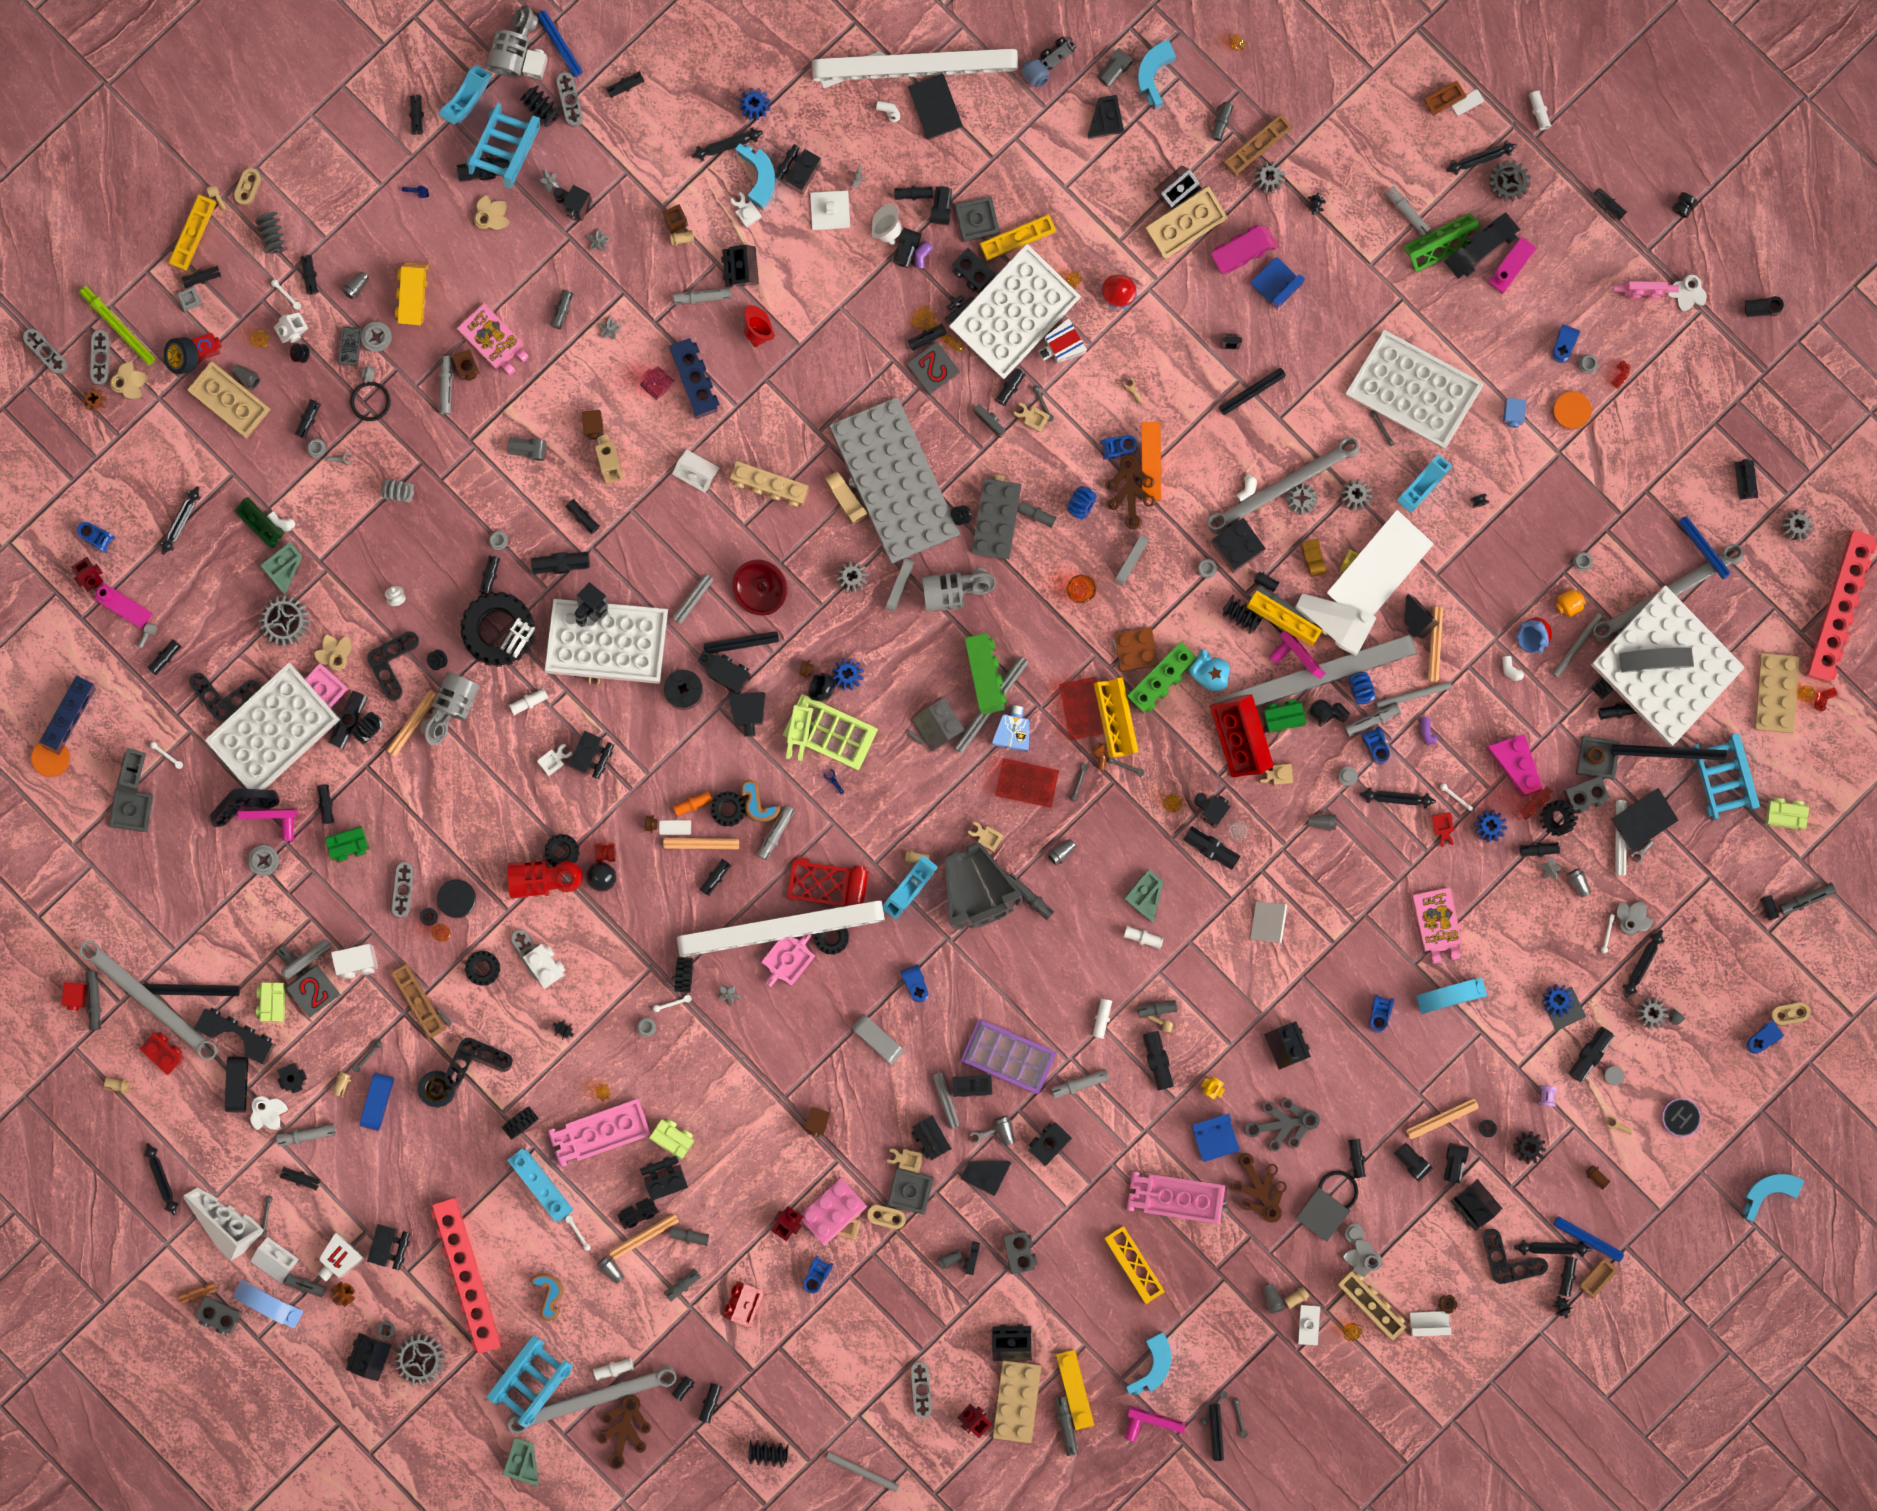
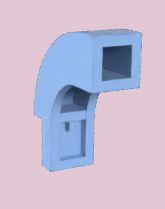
M242 1279L232 1296L259 1313L294 1329L304 1312Z

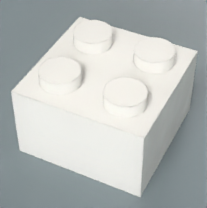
M371 944L331 952L336 975L342 977V979L344 978V980L355 978L357 973L363 975L373 974L375 969H379L374 946Z

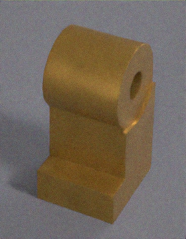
M1319 538L1303 542L1301 549L1311 578L1326 574Z

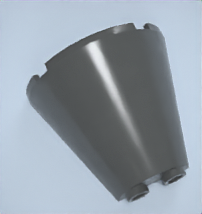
M981 843L970 844L966 847V851L962 853L954 851L948 857H945L949 921L954 929L963 930L964 926H970L973 929L993 923L1013 912V906H1019L1023 900L1021 892Z

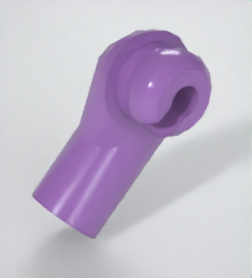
M923 242L914 251L916 268H925L924 258L933 250L931 243Z
M1422 717L1421 733L1427 745L1437 744V735H1431V719L1429 717Z

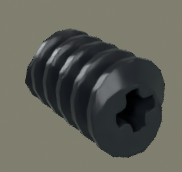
M536 85L524 93L520 101H523L524 106H529V111H534V116H539L540 122H544L545 127H549L559 118L560 114H558L560 107L558 106L553 109L552 107L555 102L547 103L550 97L542 98L544 91L538 93L539 86Z
M1232 595L1223 608L1222 616L1225 618L1227 615H1230V622L1236 619V626L1243 623L1242 630L1249 627L1248 634L1250 635L1256 630L1264 617L1259 619V614L1255 613L1253 615L1252 610H1246L1247 603L1240 606L1241 599L1234 602V595Z
M750 1439L748 1450L749 1464H753L756 1459L757 1465H760L762 1460H764L765 1466H768L771 1461L773 1467H776L779 1462L780 1468H783L785 1463H787L789 1444H787L785 1449H783L782 1443H779L778 1447L775 1448L774 1442L768 1447L767 1441H764L762 1446H760L759 1440H756L755 1444L752 1445Z

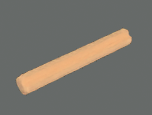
M1435 606L1432 608V616L1439 624L1431 631L1428 668V681L1437 682L1439 680L1443 607Z
M430 690L387 748L391 755H397L431 708L437 693Z
M664 838L663 847L665 849H739V839Z
M1475 1099L1468 1100L1406 1130L1407 1135L1410 1139L1421 1136L1478 1109V1104Z
M676 1214L669 1215L609 1251L610 1256L614 1260L677 1224L679 1219Z

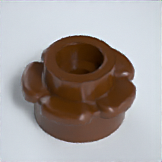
M802 660L799 675L807 678L808 675L811 676L813 664H810V660Z
M1592 746L1586 752V759L1592 765L1600 764L1605 759L1604 750L1600 747Z
M654 815L646 816L645 831H650L651 834L653 830H657L658 819L654 818Z
M1443 1295L1440 1297L1438 1307L1441 1311L1450 1314L1457 1308V1301H1455L1454 1296Z

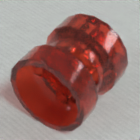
M595 843L596 862H603L604 860L615 862V843H609L608 845Z

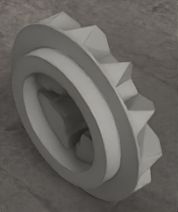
M381 322L369 323L361 333V341L369 351L380 352L386 350L391 344V331ZM372 331H374V333H376L377 335L381 334V343L377 342L376 340L372 341V339L374 338Z
M1303 483L1290 489L1286 498L1289 508L1297 514L1309 513L1317 503L1316 491L1310 485ZM1301 491H1303L1304 497L1310 498L1305 500L1302 506L1300 500L1294 499L1300 496Z
M257 846L249 854V867L257 875L268 876L275 872L279 866V856L276 850L270 846ZM258 855L263 857L269 856L267 862L270 866L262 864L258 867L261 862Z

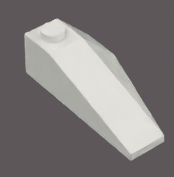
M1303 593L1295 607L1311 623H1316L1321 627L1322 633L1330 635L1339 648L1355 656L1360 651L1377 618L1360 608Z
M198 1187L183 1197L216 1247L230 1261L245 1253L264 1231L251 1217L246 1214L244 1216L234 1211L235 1208L230 1205L226 1207L218 1202V1198Z

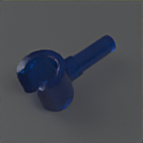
M418 186L417 188L402 187V192H418V198L429 197L428 189L425 186Z
M830 769L833 776L828 778L824 773V777L828 782H832L841 795L844 793V790L836 780L835 771Z

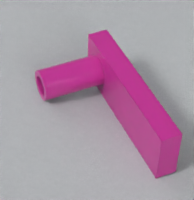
M1521 237L1487 283L1503 294L1537 247Z
M105 583L97 590V594L94 597V600L142 630L153 615L152 612Z
M1285 630L1280 634L1284 641L1269 655L1274 663L1277 664L1292 650L1312 675L1321 679L1326 674L1295 636Z
M298 809L238 811V819L282 818V841L294 840L293 818L298 817Z
M1130 1406L1128 1417L1131 1418L1125 1439L1136 1442L1142 1421L1183 1434L1186 1422Z

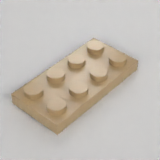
M1205 186L1144 228L1163 259H1167L1228 217L1210 187Z
M212 361L187 390L246 439L271 410Z
M1760 654L1755 730L1794 733L1800 657Z
M1003 1361L993 1432L994 1439L1032 1443L1041 1365Z

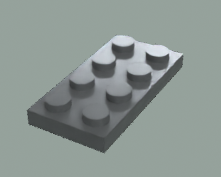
M984 478L972 554L1010 559L1022 484Z

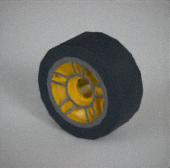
M174 338L166 343L164 360L167 368L174 374L190 373L196 368L198 364V350L190 338Z

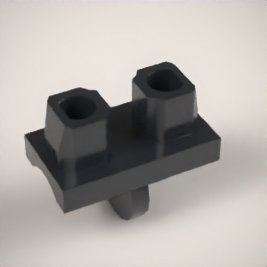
M951 295L949 297L951 303L946 307L949 311L954 307L956 310L944 319L948 323H952L975 298L971 297L960 305L964 297L960 295L958 298H955Z

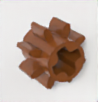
M92 387L91 392H84L86 399H83L82 402L88 403L86 406L87 410L94 408L95 412H98V408H105L103 401L107 400V398L101 396L103 393L101 389L95 392V389ZM94 396H96L98 399L95 400V403L93 404L91 400H93Z
M341 1281L331 1289L333 1292L331 1298L336 1305L346 1307L355 1300V1297L352 1296L355 1290L348 1283L343 1284Z

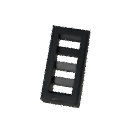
M1221 334L1222 349H1240L1242 343L1241 335Z

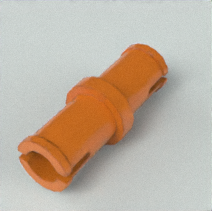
M707 790L693 798L690 796L688 800L675 806L673 805L676 816L679 817L689 811H696L698 807L712 802V799Z

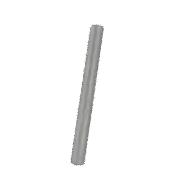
M1019 657L1003 679V685L1000 686L1001 691L1005 692V694L1027 666L1028 661ZM981 711L978 713L956 743L954 748L958 752H964L991 713L985 715Z

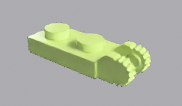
M794 705L787 740V759L792 757L794 744L800 745L797 758L798 761H802L804 749L807 745L813 708Z

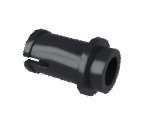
M1259 571L1254 579L1257 586L1260 584L1273 593L1279 584V581L1265 575L1264 571Z
M1772 895L1760 899L1766 912L1765 918L1771 921L1780 917V911H1777Z
M688 1376L681 1378L682 1381L671 1393L679 1401H682L690 1388H694L693 1384L695 1382Z

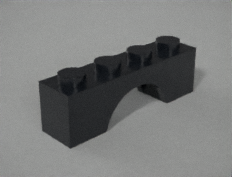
M212 1007L210 1010L206 1008L203 1010L194 1027L195 1030L210 1038H215L223 1032H234L244 1041L245 1056L265 1065L276 1045L271 1042L272 1038L264 1034L261 1037L254 1034L255 1029L247 1025L244 1028L237 1025L238 1020L230 1016L226 1019L220 1016L222 1012Z

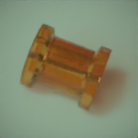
M437 924L433 927L432 935L437 941L445 942L450 938L451 931L446 925ZM439 929L446 930L444 932V937L437 936L439 934Z

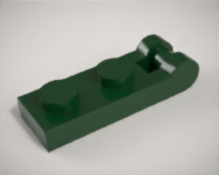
M249 497L244 498L235 510L240 518L267 546L274 548L278 543V539L284 535L283 529L277 527Z

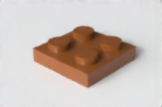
M1152 627L1114 634L1121 672L1158 665Z

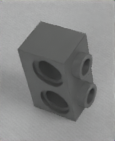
M127 748L115 790L135 794L146 756L145 752Z
M1602 776L1563 791L1566 800L1569 802L1568 805L1572 804L1574 806L1572 811L1576 810L1577 814L1587 811L1590 805L1594 804L1595 807L1606 804L1605 800L1610 798ZM1593 788L1600 790L1601 795L1599 798L1592 795L1591 791ZM1576 794L1583 798V802L1580 805L1574 802L1573 798Z
M1026 1232L1004 1236L1012 1275L1035 1270L1034 1265L1038 1264L1035 1253L1031 1254L1030 1246H1033L1031 1234L1027 1235ZM1017 1237L1024 1240V1246L1021 1249H1017L1013 1245V1241ZM1022 1256L1027 1257L1029 1260V1264L1025 1268L1019 1267L1017 1263L1018 1259Z
M205 1296L195 1318L199 1319V1324L208 1328L210 1325L217 1328L216 1332L226 1336L227 1333L233 1334L243 1313L209 1296ZM208 1307L214 1310L212 1318L205 1316V1310ZM226 1315L232 1321L228 1327L222 1323V1319Z

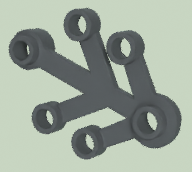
M1286 1098L1281 1103L1282 1108L1292 1111L1299 1117L1291 1119L1275 1108L1272 1102H1265L1262 1106L1263 1111L1272 1114L1280 1121L1260 1125L1256 1122H1250L1245 1127V1133L1249 1137H1256L1260 1132L1282 1129L1275 1140L1269 1143L1270 1150L1275 1152L1281 1148V1143L1290 1130L1295 1126H1301L1295 1136L1288 1140L1289 1147L1297 1148L1307 1130L1315 1129L1319 1125L1318 1114L1311 1110L1304 1112L1293 1104L1291 1099ZM1285 1101H1290L1291 1106L1289 1108L1284 1106ZM1266 1104H1270L1272 1106L1271 1111L1265 1110ZM1307 1117L1313 1118L1312 1124L1306 1122ZM1250 1126H1254L1256 1128L1255 1133L1249 1132ZM1292 1139L1297 1140L1296 1146L1290 1144ZM1273 1142L1278 1143L1277 1149L1271 1147Z

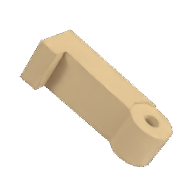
M837 471L824 478L852 525L868 516L866 510L861 506Z

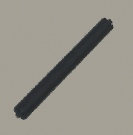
M1613 744L1611 747L1612 755L1705 760L1727 759V751L1718 749Z
M142 984L154 995H240L239 986Z

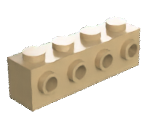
M736 461L730 477L731 483L737 488H749L755 494L762 495L763 493L769 495V498L772 500L780 501L781 499L787 501L788 505L796 508L798 506L803 507L809 491L808 485Z
M1349 1271L1336 1285L1393 1341L1406 1328L1403 1324L1405 1320L1398 1313L1394 1315L1390 1311L1392 1307L1384 1299L1381 1301L1376 1296L1378 1293L1371 1285L1367 1287L1362 1282L1364 1278L1357 1271L1355 1273Z

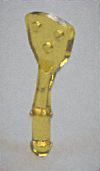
M928 306L922 307L911 320L912 326L921 330H930L937 326L934 315ZM947 334L941 337L944 343L950 345L956 352L962 351L961 343L954 340L951 335Z

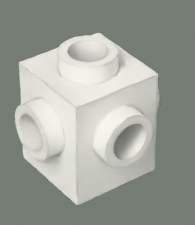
M298 312L280 317L274 329L282 343L289 341L294 343L301 339L300 335L308 327Z

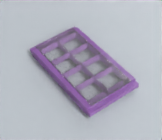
M978 1019L961 1062L1039 1095L1057 1052Z

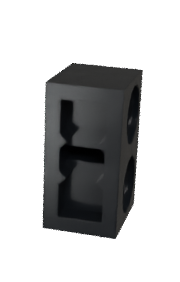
M969 248L952 263V268L954 269L952 272L959 279H965L967 287L973 292L976 290L980 293L995 277V273ZM962 262H969L971 267L967 270L960 267ZM980 274L985 279L983 282L978 283L974 280V277Z
M991 1075L952 1077L953 1097L992 1095Z

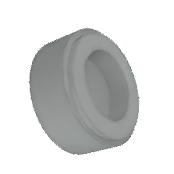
M1204 559L1198 565V573L1205 579L1212 578L1217 572V565L1211 559Z
M1617 1066L1609 1067L1604 1073L1605 1081L1612 1086L1621 1084L1624 1080L1623 1070Z

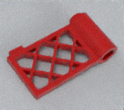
M797 857V861L792 863L787 899L842 907L862 904L865 900L869 871H866L864 866L854 865V869L809 863V859ZM797 865L804 866L809 872L801 879L796 875ZM818 869H824L827 876L818 882L813 873ZM837 871L845 872L844 880L837 884L832 875ZM811 875L817 884L808 890L802 881ZM830 877L836 886L826 892L821 883ZM800 883L806 892L801 896L792 895L793 888ZM817 886L825 893L819 899L813 898L810 894ZM837 888L842 894L841 902L833 901L829 896Z

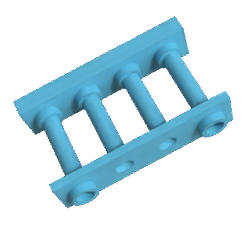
M497 103L495 109L492 108L490 111V120L473 155H469L467 165L469 174H473L475 168L479 167L501 175L504 179V186L511 189L540 129V118L532 116L530 122L520 121L502 114L501 104ZM501 121L523 129L525 133L523 137L520 136L518 138L494 128L497 122ZM493 136L515 144L517 150L516 152L509 153L487 145L490 137ZM483 151L509 160V167L504 169L480 160Z
M1739 733L1731 735L1728 743L1706 748L1733 751L1735 759L1732 762L1705 768L1703 759H1692L1696 761L1708 802V806H1706L1707 814L1709 817L1712 816V820L1718 819V813L1742 806L1749 807L1750 811L1760 808ZM1699 744L1692 746V748L1700 749ZM1731 769L1739 771L1740 777L1738 780L1710 786L1709 775ZM1738 787L1744 789L1745 796L1742 799L1719 805L1715 804L1713 794Z
M522 1148L507 1160L555 1222L561 1221L574 1210L527 1149L524 1150Z
M535 1335L531 1337L486 1397L497 1405L503 1402L521 1417L517 1423L525 1428L535 1421L537 1413L562 1380L570 1375L571 1368L574 1366L566 1360L562 1364L543 1350L545 1342ZM535 1356H540L556 1369L550 1380L531 1365V1361ZM527 1371L544 1385V1388L538 1395L519 1381V1377L523 1372ZM512 1387L517 1388L533 1401L526 1411L507 1396Z

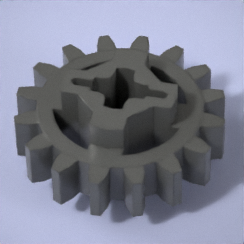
M1505 160L1504 165L1498 163V169L1493 168L1492 172L1494 174L1489 176V179L1493 181L1489 183V186H1494L1492 193L1497 192L1498 199L1503 196L1505 202L1508 198L1514 202L1516 196L1518 199H1521V193H1527L1526 188L1531 183L1526 181L1531 177L1530 175H1525L1528 171L1527 168L1521 169L1522 163L1517 166L1515 160H1513L1512 164ZM1512 169L1513 171L1506 172L1504 170ZM1518 174H1520L1522 178V184L1518 179ZM1497 178L1501 181V188L1498 185ZM1509 178H1512L1513 181L1510 184H1508L1507 180ZM1514 190L1515 192L1508 193L1507 191Z

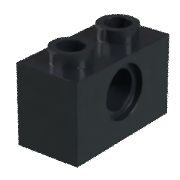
M1056 1122L1053 1125L1049 1123L1042 1130L1044 1135L1040 1139L1035 1137L1029 1144L1031 1147L1029 1152L1044 1166H1047L1072 1139ZM1050 1137L1054 1140L1053 1148L1048 1149L1044 1146L1043 1141L1045 1138Z

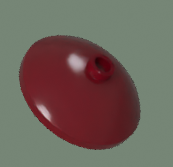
M755 559L744 563L737 569L732 582L733 593L737 602L744 610L754 615L765 616L776 612L782 607L787 597L788 588L783 573L777 566L766 560ZM762 581L766 582L767 587L763 586Z

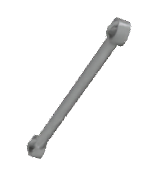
M1352 437L1344 438L1338 447L1226 512L1211 515L1208 519L1210 531L1214 534L1222 533L1228 528V525L1340 460L1355 457L1359 453L1357 440ZM1354 444L1350 451L1343 450L1346 445ZM1223 520L1220 526L1212 527L1214 521Z
M1730 544L1724 549V553L1719 555V558L1726 567L1742 562L1744 554L1741 546ZM1730 551H1739L1733 558L1727 557ZM1707 562L1667 587L1678 596L1717 572ZM1657 592L1608 622L1602 621L1597 623L1593 629L1596 640L1602 643L1610 641L1613 634L1626 627ZM1608 628L1605 634L1601 636L1597 634L1599 629Z
M87 941L81 945L80 955L82 958L91 961L197 1051L200 1058L211 1060L216 1057L218 1049L215 1043L205 1039L100 950L97 943ZM86 944H93L96 947L97 953ZM83 948L89 951L94 957L88 958L84 956ZM204 1044H211L214 1047L215 1053ZM201 1048L208 1052L212 1057L207 1058L202 1056L200 1052Z
M663 1365L657 1372L542 1407L537 1413L535 1421L530 1426L656 1386L669 1387L676 1381V1372L672 1366ZM665 1374H673V1377L670 1380L665 1381L660 1379V1377ZM515 1412L508 1417V1428L511 1432L518 1434L524 1432L526 1428L523 1426H512V1423L521 1418Z

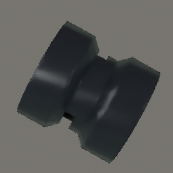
M1681 192L1678 197L1679 201L1673 205L1672 211L1683 218H1688L1691 213L1690 210L1692 207H1695L1697 200L1690 194Z

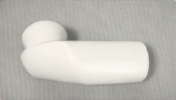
M883 101L877 102L876 110L886 112L891 122L900 120V112L895 104Z
M1250 474L1244 477L1245 489L1236 495L1240 502L1255 494L1257 480Z
M275 512L267 516L277 527L282 528L285 532L295 527L293 519H279Z
M1502 657L1505 676L1513 681L1522 680L1524 673L1522 670L1512 666V657Z

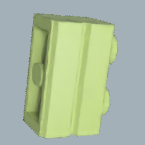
M1774 798L1773 801L1768 802L1765 825L1805 830L1807 828L1809 806H1805L1802 801H1793L1791 804L1785 803V799Z
M260 983V987H257V998H260V1006L256 1007V1018H259L260 1022H285V983Z
M667 1118L666 1121L662 1119L649 1139L683 1160L695 1141L691 1139L693 1135L685 1129L682 1132L676 1129L677 1124Z

